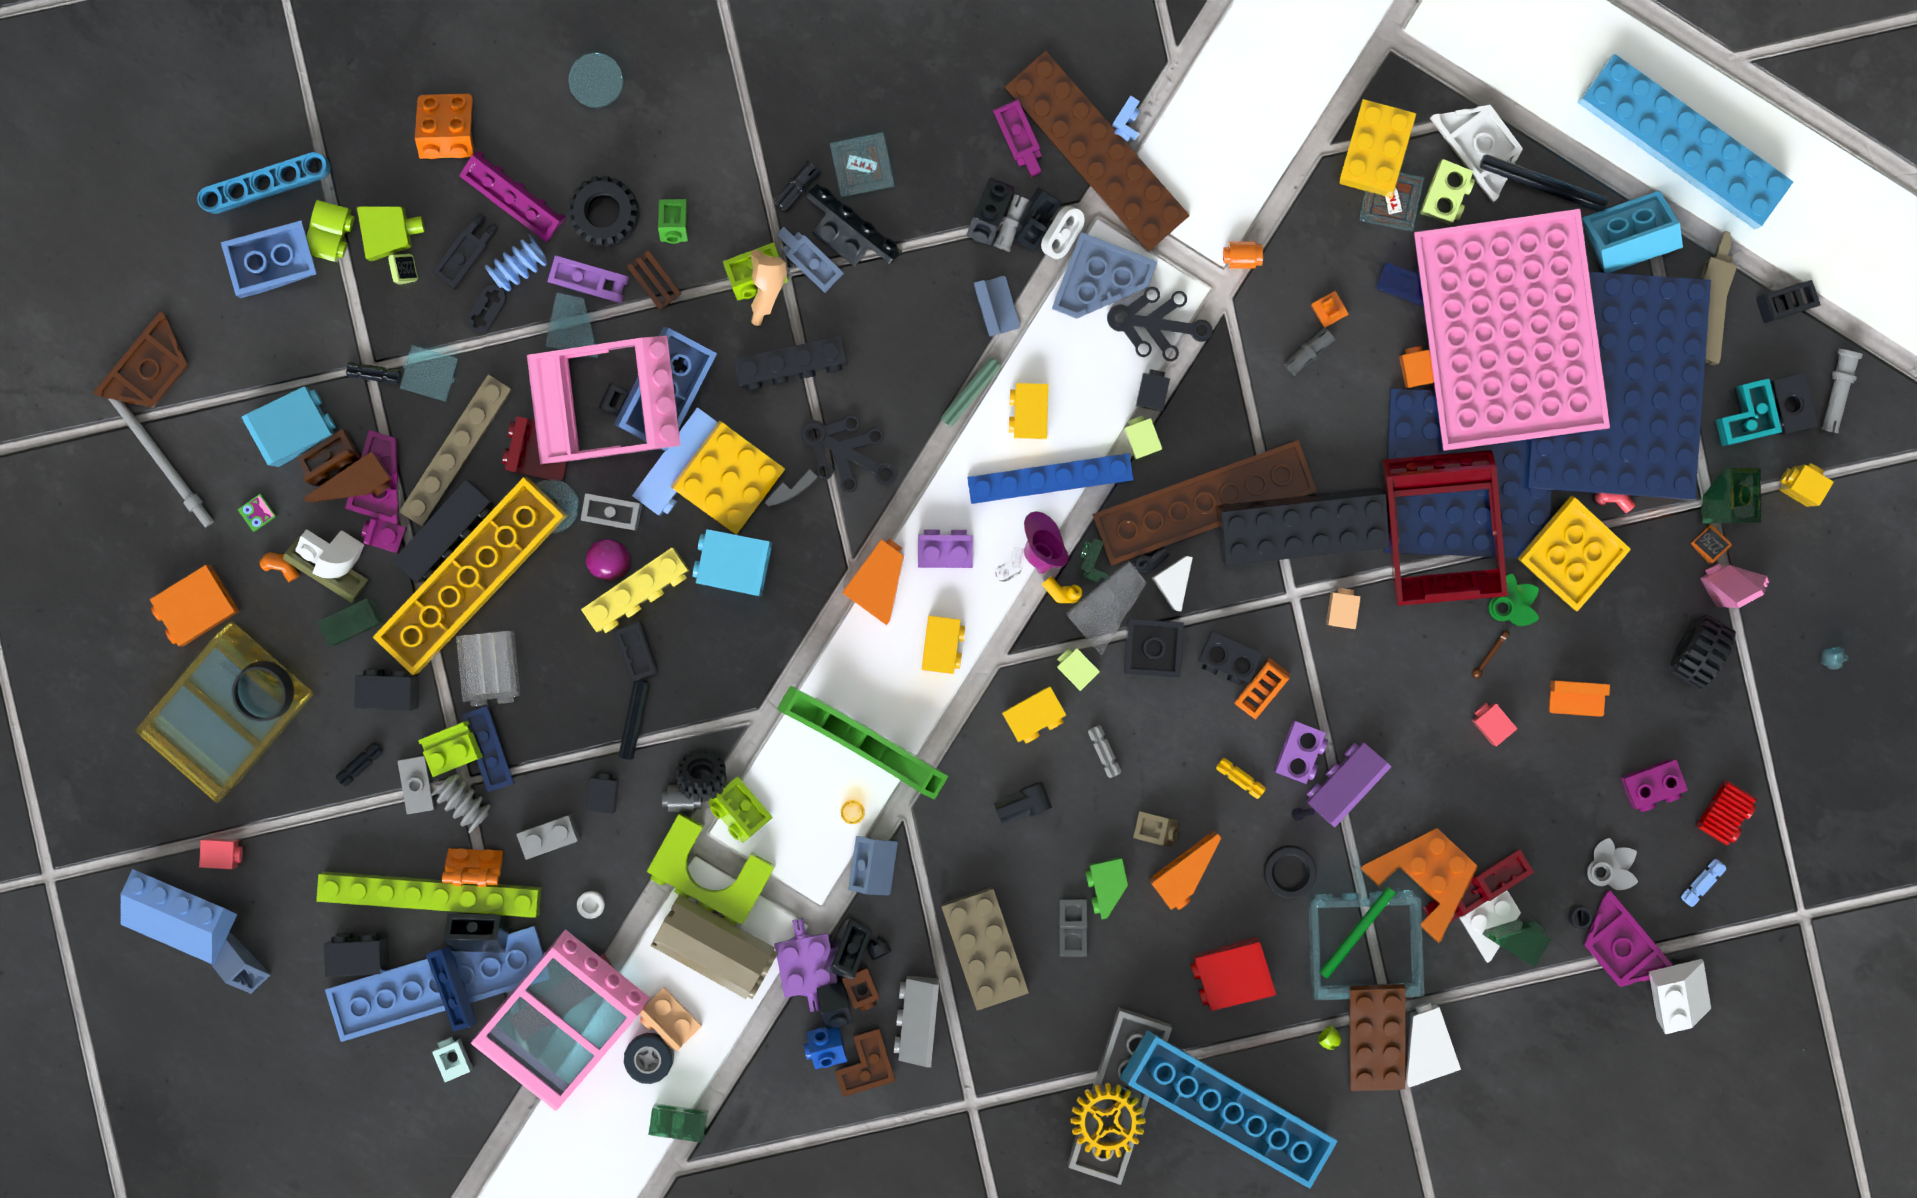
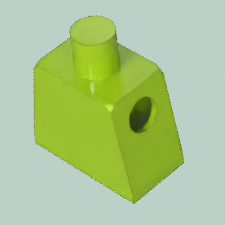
M357 207L365 256L369 261H375L411 248L410 235L425 232L422 216L407 218L406 210L403 207Z

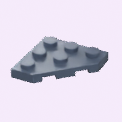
M1081 232L1051 310L1079 319L1148 288L1158 261Z

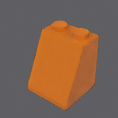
M890 538L887 542L882 539L842 592L886 626L892 618L904 561V555L900 553L903 548Z

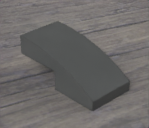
M809 469L792 489L785 483H782L767 499L765 504L772 507L784 503L802 493L819 477Z
M1059 900V957H1087V900Z

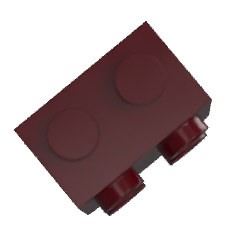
M517 416L516 422L511 421L508 437L512 438L510 449L505 448L502 464L506 465L505 470L557 482L562 481L567 462L540 464L535 421Z

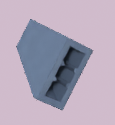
M229 931L215 964L211 965L226 984L252 994L270 976V973Z

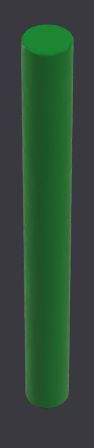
M1388 886L1322 967L1319 971L1320 974L1327 979L1396 892Z

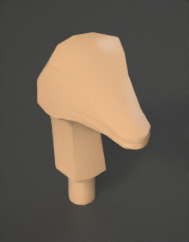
M753 250L750 255L753 267L752 280L758 287V290L751 305L753 310L751 322L756 326H760L764 315L771 313L778 293L785 282L787 270L786 262L780 257L768 256L762 251Z

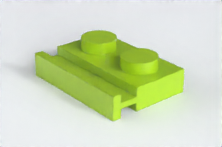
M468 721L418 740L419 744H422L424 748L423 754L433 777L482 758L474 734L470 732L468 727Z

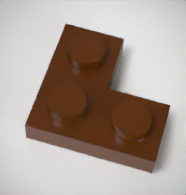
M880 1028L854 1035L853 1038L861 1062L835 1070L843 1097L895 1082V1076Z

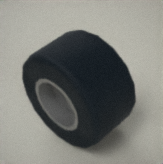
M644 1033L636 1036L628 1044L624 1052L623 1064L626 1072L633 1080L641 1084H653L661 1081L668 1075L674 1062V1052L660 1038L661 1035L657 1033Z

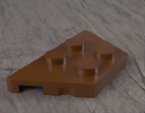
M161 311L95 389L93 392L95 395L155 408L189 367L164 313Z

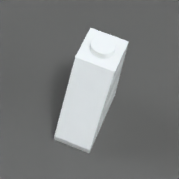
M1431 1002L1416 1006V1011L1410 1013L1405 1062V1083L1408 1087L1461 1070L1440 1007L1436 1004L1431 1005Z

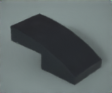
M1038 187L1020 218L1014 239L1031 250L1036 251L1049 229L1047 223L1062 202Z

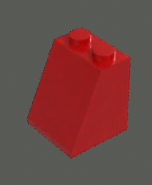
M1256 936L1193 956L1195 963L1190 964L1195 980L1200 978L1203 989L1198 990L1203 1006L1208 1005L1211 1011L1276 995L1260 941Z

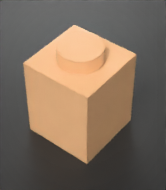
M1338 588V593H1330L1326 625L1356 629L1360 596H1354L1355 590Z

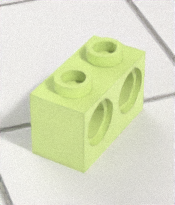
M1442 159L1438 164L1419 213L1448 225L1452 224L1454 220L1459 221L1465 205L1461 204L1464 194H1470L1475 182L1471 178L1473 171ZM1453 173L1459 176L1461 180L1459 187H1451L1448 184L1447 177L1449 174ZM1439 199H1445L1450 203L1451 208L1448 213H1442L1438 210L1437 202Z

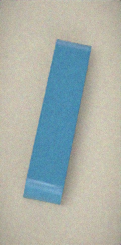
M308 153L207 186L198 193L197 201L199 206L209 213H222L322 180L330 174L331 164L327 158L319 153ZM320 159L323 165L322 169L317 173H312L310 169L311 163L314 160ZM295 168V179L287 182L284 177L286 170ZM268 176L270 178V186L265 190H260L259 180L262 177ZM237 185H243V196L235 199L232 193L233 189ZM216 193L218 203L213 207H208V196Z

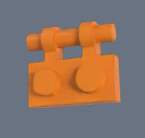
M449 848L445 872L442 874V883H453V886L478 884V887L498 885L504 859L503 851Z

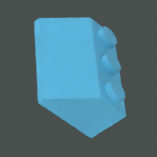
M1660 190L1613 206L1604 211L1582 217L1594 256L1604 273H1611L1683 248L1680 222Z

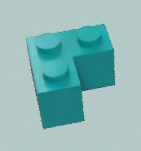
M1770 379L1736 386L1742 413L1715 420L1721 446L1782 432Z

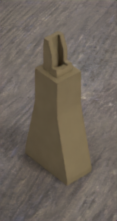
M1728 231L1722 232L1714 257L1706 259L1700 279L1711 280L1705 363L1710 365L1719 364L1721 359L1727 295L1737 265L1732 264V257L1728 256L1731 247V233Z

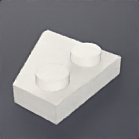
M1505 891L1493 900L1483 903L1467 915L1460 916L1459 918L1481 955L1488 963L1494 957L1521 912L1509 892Z

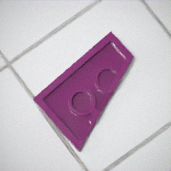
M369 430L361 458L371 451L376 452L395 480L389 483L391 488L379 496L374 493L367 496L348 498L345 509L399 525L397 438Z

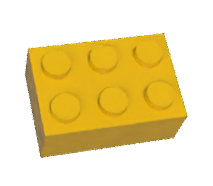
M1363 99L1341 173L1340 184L1393 198L1416 113Z

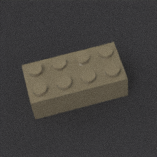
M994 887L942 903V910L976 1010L978 1011L1028 994V987Z

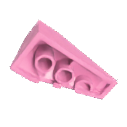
M1720 563L1706 569L1707 575L1700 578L1715 607L1740 608L1764 595L1765 587L1770 582L1769 578L1765 575L1731 565L1721 566Z

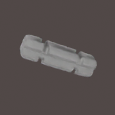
M1097 725L1090 728L1088 734L1091 741L1094 740L1095 742L1093 745L1102 765H1105L1104 769L1107 776L1112 778L1119 775L1121 769L1118 762L1115 763L1114 759L1116 758L1107 738H1104L1105 733L1102 727Z

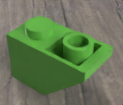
M1122 857L1089 863L1090 870L1085 871L1088 886H1094L1096 897L1091 898L1094 913H1100L1101 919L1108 918L1128 886Z

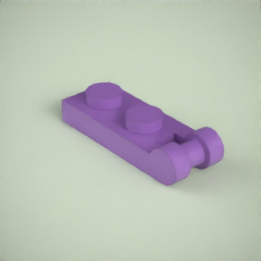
M555 256L547 282L622 304L624 295H622L624 285L628 284L629 277ZM606 279L614 282L611 291L604 290Z

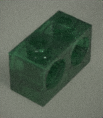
M366 598L317 623L328 646L332 647L384 622L373 599Z
M655 1103L651 1111L648 1135L703 1143L709 1111Z

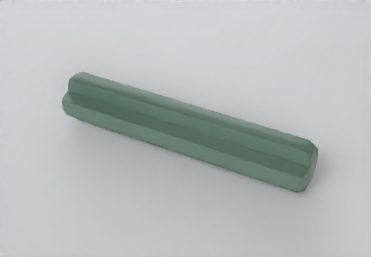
M989 358L944 412L941 420L948 426H953L1000 370L1001 364L994 358Z

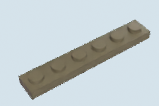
M487 375L400 509V513L422 527L426 524L511 393V388L491 375Z

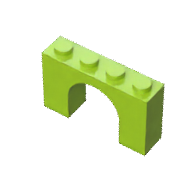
M679 813L647 870L651 874L650 879L662 886L668 883L675 887L674 892L676 894H680L687 899L691 896L699 901L698 905L710 912H713V910L723 914V919L734 925H737V923L743 925L776 865L752 852L738 878L730 886L720 890H710L700 886L689 872L688 857L704 825L683 813Z

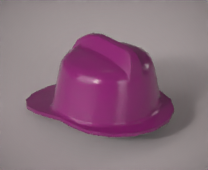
M1038 511L1030 512L1024 520V531L1027 537L1024 547L1026 560L1036 568L1039 574H1043L1053 567L1064 566L1068 562L1069 556L1057 524L1045 513Z

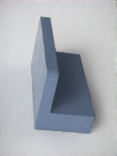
M1001 276L988 281L975 282V291L989 337L1019 329L1020 323L1006 277Z
M856 836L848 890L870 895H890L898 843L896 841Z

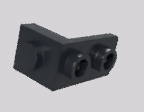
M994 178L989 179L972 217L966 236L977 242L992 246L1000 222L1015 190L1013 186Z

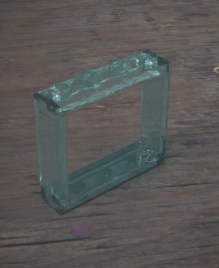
M1397 891V896H1393L1386 905H1410L1412 983L1321 986L1318 908L1372 906L1382 892H1370V897H1359V893H1342V898H1332L1331 894H1315V899H1308L1312 998L1314 1000L1349 999V986L1393 984L1405 985V997L1424 996L1422 927L1420 925L1422 923L1421 897L1414 895V891Z

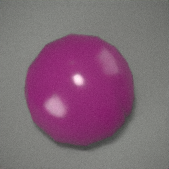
M602 539L593 543L587 551L586 566L595 577L602 580L615 581L623 577L630 568L631 556L622 543L611 539Z

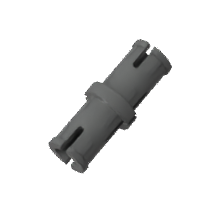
M1323 327L1307 343L1303 342L1300 345L1301 348L1283 365L1293 376H1296L1307 364L1317 360V355L1334 342L1335 338Z

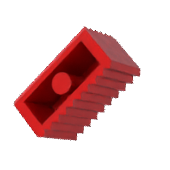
M1724 780L1695 827L1725 845H1729L1730 841L1734 843L1742 832V829L1739 827L1744 819L1748 820L1755 812L1757 806L1754 803L1757 799L1731 782Z

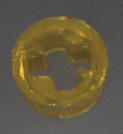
M848 800L841 806L840 815L846 823L857 824L864 818L865 809L859 801ZM855 804L859 807L857 812H860L858 818L852 817L849 820L845 816L848 814L847 812L845 813V808L847 806L852 808Z

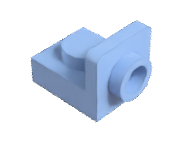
M1132 96L1129 97L1112 125L1116 129L1114 133L1120 135L1125 141L1129 139L1135 141L1139 135L1138 132L1126 125L1127 122L1133 124L1141 111L1136 108L1140 101Z

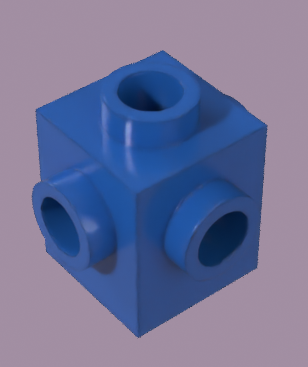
M821 1027L806 1032L808 1043L803 1044L807 1060L812 1059L815 1069L827 1068L847 1062L840 1028L827 1029L826 1027Z

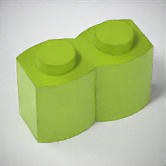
M316 200L306 236L312 256L337 263L339 257L344 258L347 250V242H344L346 231H351L354 223L351 209Z

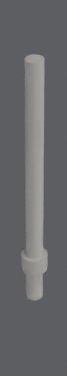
M109 399L185 500L183 504L190 512H194L205 528L210 526L214 520L202 506L203 501L197 493H192L125 402Z

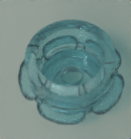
M1832 647L1822 651L1823 658L1821 659V664L1827 665L1828 669L1841 668L1844 666L1843 661L1848 660V656L1845 655L1844 648Z

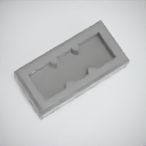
M425 756L398 760L406 813L413 814L435 810Z

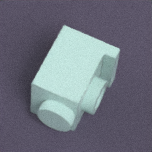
M453 1037L444 1039L437 1043L439 1048L432 1052L444 1082L464 1075L474 1068L461 1039L456 1041L453 1040ZM450 1052H455L457 1054V1061H451L449 1059Z

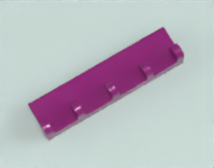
M481 151L474 153L459 176L545 242L550 240L557 228L564 222L566 216L563 214L558 215L546 206L547 202L545 200H538L524 189L525 185L521 182L517 184L502 172V167H495L483 158L484 154Z

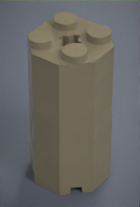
M680 894L651 943V947L744 999L749 997L752 1000L778 955V952L774 951L775 947Z

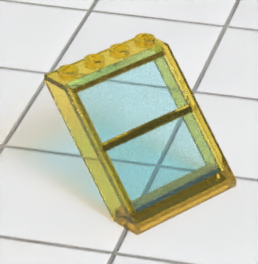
M231 621L214 636L137 727L135 732L212 800L219 803L239 783L314 693ZM254 662H273L281 666L292 680L294 687L293 702L288 711L277 719L269 721L250 720L243 716L234 705L232 699L233 683L241 671ZM251 670L241 676L238 694L243 706L251 714L258 717L267 718L273 715L279 709L283 699L282 688L276 677L264 670Z

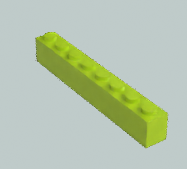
M322 872L318 874L316 902L536 918L540 915L542 887L503 884L487 885V887H478V884L453 886V883H442V880Z

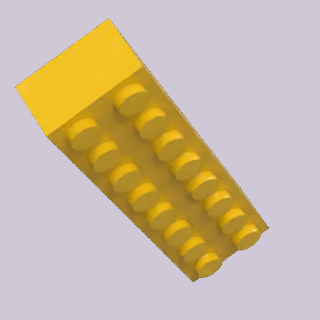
M522 478L373 638L412 675L418 674L568 515L532 480Z

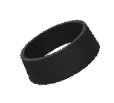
M258 661L246 666L237 676L232 687V699L235 707L243 716L254 721H269L281 717L288 711L294 698V687L288 673L281 666L269 661ZM248 671H267L276 677L281 685L283 692L282 703L279 709L267 718L251 714L240 701L238 694L239 681L241 676Z

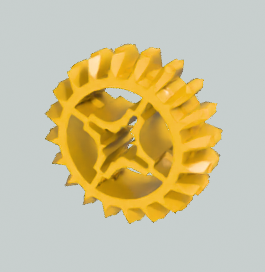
M1106 1083V1091L1101 1092L1099 1084H1096L1094 1086L1096 1094L1092 1095L1091 1091L1086 1089L1085 1095L1088 1099L1077 1098V1102L1082 1105V1108H1072V1112L1079 1115V1117H1072L1070 1119L1072 1124H1079V1126L1072 1129V1133L1074 1135L1082 1133L1077 1139L1078 1144L1088 1141L1085 1146L1086 1152L1091 1151L1094 1146L1096 1147L1094 1153L1096 1157L1100 1156L1101 1150H1105L1107 1159L1111 1157L1110 1150H1115L1117 1157H1120V1147L1124 1146L1125 1150L1130 1152L1131 1147L1128 1142L1139 1143V1139L1134 1136V1133L1139 1135L1144 1133V1130L1138 1127L1137 1124H1144L1145 1118L1137 1117L1136 1115L1142 1114L1144 1109L1143 1107L1134 1108L1139 1102L1138 1097L1128 1100L1131 1090L1127 1089L1121 1095V1085L1117 1084L1114 1092H1112L1110 1083ZM1104 1099L1116 1100V1103H1113L1107 1109L1093 1105ZM1124 1105L1131 1115L1129 1129L1123 1127V1124L1118 1121ZM1087 1112H1090L1098 1121L1092 1136L1085 1127ZM1108 1114L1113 1115L1112 1119L1115 1125L1109 1126L1108 1124V1127L1103 1126L1104 1123L1101 1116L1107 1115L1108 1117ZM1109 1132L1122 1136L1118 1140L1111 1142L1100 1141V1138H1103Z

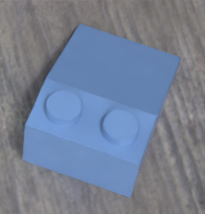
M302 221L221 242L234 291L239 298L266 292L317 274Z

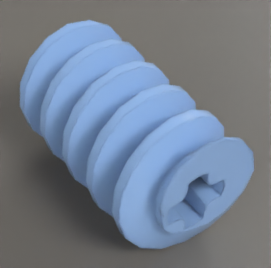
M530 234V244L522 239L520 241L521 250L515 246L511 247L513 256L505 252L502 253L503 263L495 258L493 260L495 269L485 265L486 270L500 288L502 287L510 291L512 289L510 281L516 285L521 283L519 274L527 279L529 278L528 268L536 273L538 271L537 262L543 266L547 265L544 252Z

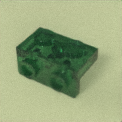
M1092 538L1090 543L1085 541L1079 557L1083 558L1079 569L1084 571L1082 576L1099 582L1100 578L1107 579L1108 574L1093 568L1104 542Z

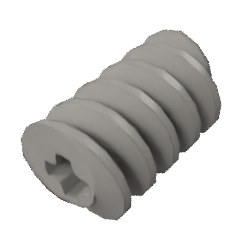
M456 773L448 777L431 796L439 793L438 804L448 801L444 809L449 811L455 808L452 817L456 819L463 816L460 825L463 827L471 824L468 831L470 834L488 816L487 813L490 805L487 804L480 807L483 798L480 796L472 799L475 790L471 789L465 792L464 789L467 782L463 781L457 784L456 781L459 775Z

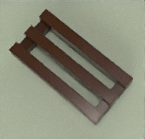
M649 250L627 266L660 311L682 295ZM649 259L674 292L671 296H669L644 263L645 260ZM640 265L665 298L663 302H660L635 269Z

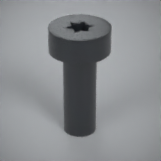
M1295 808L1292 811V817L1294 820L1299 821L1304 816L1313 815L1315 810L1313 808L1304 810L1302 808Z

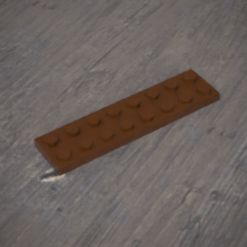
M1046 51L1005 86V90L1014 100H1019L1026 114L1148 253L1190 216L1124 139L1114 133L1115 129Z
M1296 440L1092 514L1111 566L1219 527L1217 505L1305 496L1317 492L1300 442Z

